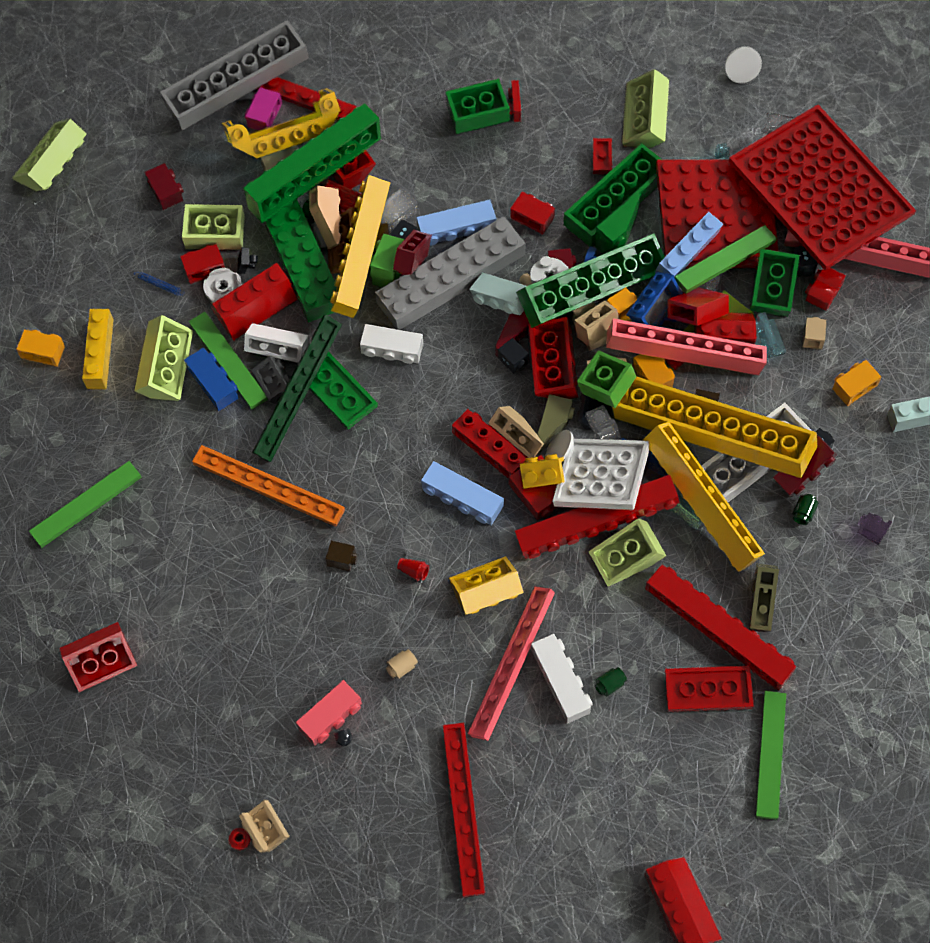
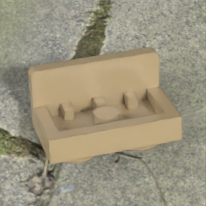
M268 800L261 802L249 813L239 815L242 827L249 833L253 846L259 852H271L290 837Z

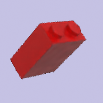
M700 287L687 294L683 293L667 299L668 318L695 326L729 314V295Z
M542 455L538 457V460L544 459ZM520 469L509 476L508 485L537 521L542 517L547 518L557 508L553 504L557 484L523 488Z

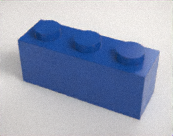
M203 347L184 359L188 371L218 411L238 399L236 392L238 387L233 380L229 381L227 379L228 375L222 366L218 367L216 364L217 360L212 352L208 353Z

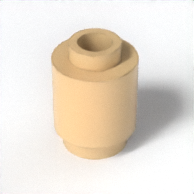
M409 649L405 652L401 651L386 662L388 665L386 671L392 678L400 679L414 669V665L418 661Z

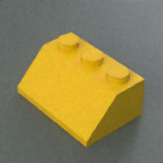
M506 556L449 578L465 615L477 613L482 608L495 606L503 600L514 599L519 594L524 593L517 570Z

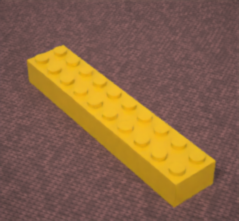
M637 376L616 408L613 407L615 419L649 430H653L658 425L669 421L684 441L798 478H802L817 448V432Z

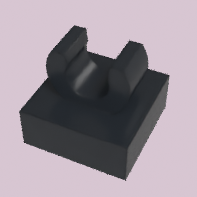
M242 247L237 256V273L245 274L247 268H256L258 256L249 255V248Z

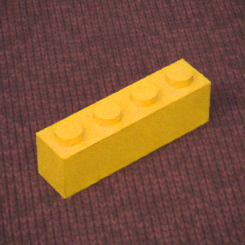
M90 309L82 376L87 389H107L114 321L109 309Z

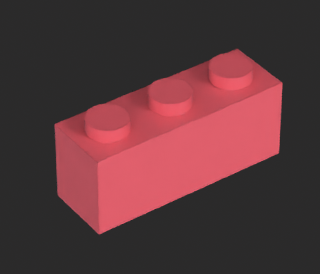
M343 680L296 722L297 728L314 746L318 743L322 744L327 740L329 733L334 728L337 730L345 723L344 719L350 714H356L360 710L361 698Z

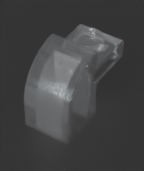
M604 405L585 413V417L594 431L593 439L621 440L617 424L614 419L610 418Z

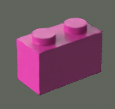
M259 87L257 94H254L252 97L250 108H247L245 112V119L249 128L262 130L272 126L282 105L280 93Z

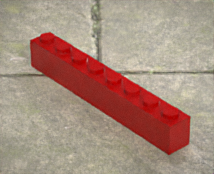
M667 475L640 485L634 510L576 508L515 530L525 559H534L539 557L540 553L546 551L553 552L565 544L572 545L579 542V539L595 537L601 531L614 530L623 523L630 524L640 517L653 516L659 510L672 509L680 503L679 496L671 476Z
M662 564L647 581L645 589L742 664L750 666L751 671L779 691L794 673L797 666L794 665V661L791 658L781 655L777 652L774 645L761 640L758 633L748 630L743 626L741 620L728 615L721 605H715L705 593H699L695 590L688 580H682L672 568H666Z

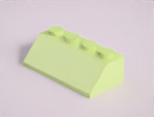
M655 69L627 82L622 145L638 147L642 143L647 148H652L665 142L669 79Z
M71 119L54 123L12 178L35 191L47 190L52 185L51 180L54 176L62 172L64 163L73 157V151L83 144V138L86 136V133Z
M163 315L148 321L135 392L152 399L180 400L186 372L184 359L189 356L193 330Z

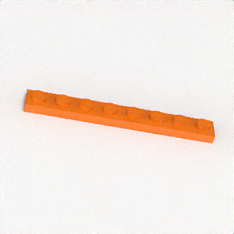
M201 445L192 461L195 466L335 527L345 511L344 506Z

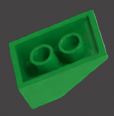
M638 192L596 227L595 247L602 254L627 244L638 215L640 200Z

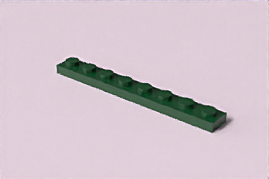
M326 314L323 315L252 451L256 456L267 462L272 461L342 326L340 322Z

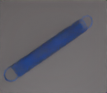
M142 272L141 275H138V277H149V276H150V275H148V274H146V273L143 274V272ZM152 276L151 278H140L141 280L145 282L147 281L148 283L153 284L154 286H156L155 284H159L157 285V287L171 285L169 283H167V285H163L166 284V282L162 280L159 281V279L157 278L156 280H151L155 278ZM173 285L172 287H161V289L169 292L175 291L173 294L180 293L176 292L180 288Z

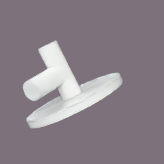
M737 48L726 59V74L734 82L747 83L759 74L762 66L761 57L753 48Z
M569 430L559 432L550 442L545 456L557 454V457H564L565 459L573 445L574 437L572 432Z

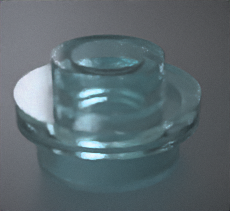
M723 142L722 144H717L715 157L716 159L725 160L729 157L730 147H727V143Z

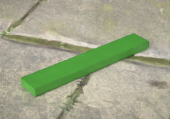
M764 225L676 275L675 280L679 287L687 294L755 255L760 249H765L774 244L777 238Z
M203 312L190 320V326L208 351L213 353L219 366L225 369L229 380L234 381L238 387V392L252 410L267 401L268 398L207 313Z
M128 461L32 528L29 532L39 546L43 548L142 477L131 462Z
M764 692L755 818L778 820L786 693Z

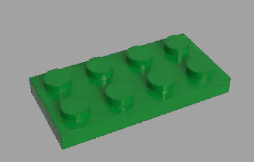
M328 351L309 389L342 425L349 430L377 408L378 403Z

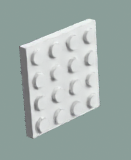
M574 439L572 448L565 458L562 467L565 482L557 484L553 498L554 506L634 510L649 453V441Z

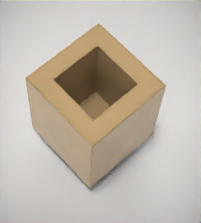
M818 317L806 318L802 347L822 350L825 342L826 320Z

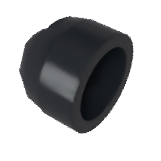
M349 728L334 734L337 743L341 746H347L352 741V733Z

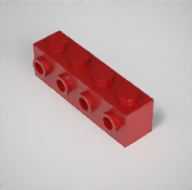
M467 409L452 424V434L508 479L510 475L520 469V464L526 462V458H528L523 452L512 445L509 440L497 433L495 428L490 424H486L476 412H471Z

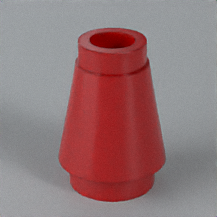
M401 558L397 569L417 581H424L429 572V565L425 561Z

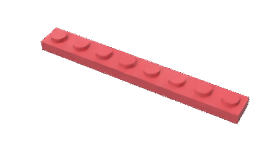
M534 587L468 732L472 738L489 740L528 654L531 643H533L555 594L552 589Z

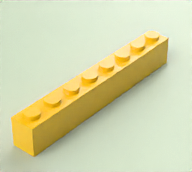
M369 175L365 182L362 181L359 192L362 194L361 197L358 196L355 207L358 209L357 212L353 213L351 219L353 228L350 227L347 234V239L350 240L344 246L342 254L345 255V259H342L338 270L341 271V274L337 275L334 284L337 290L336 292L333 291L330 303H333L331 309L333 312L354 318L359 309L390 182Z
M668 421L655 427L643 441H649V450L654 454L659 465L671 476L673 483L680 490L683 498L690 504L696 516L706 526L707 531L716 540L719 548L724 551L732 566L740 572L752 565L765 554L670 422Z

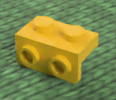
M557 454L546 455L545 459L538 460V457L526 458V462L520 464L523 488L564 483L562 469L564 457H557Z

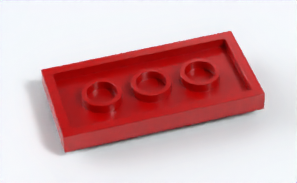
M750 666L665 669L668 712L753 709L754 707Z

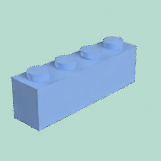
M486 200L417 217V228L420 232L431 234L430 245H435L438 242L452 241L459 237L471 236L495 222L496 216L491 201Z
M708 212L659 263L655 273L657 271L672 274L675 278L719 233L723 223Z
M433 461L421 480L422 489L425 493L431 496L436 495L445 504H452L458 507L459 511L475 516L483 524L488 523L492 526L504 506V498L435 461Z

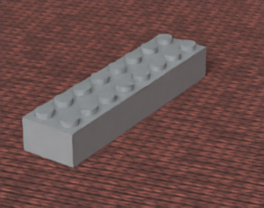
M286 20L164 89L160 94L164 104L180 128L184 130L309 59L307 48L289 21Z
M503 216L420 265L412 275H403L376 291V302L395 329L401 330L470 289L481 273L493 275L525 256L526 243Z

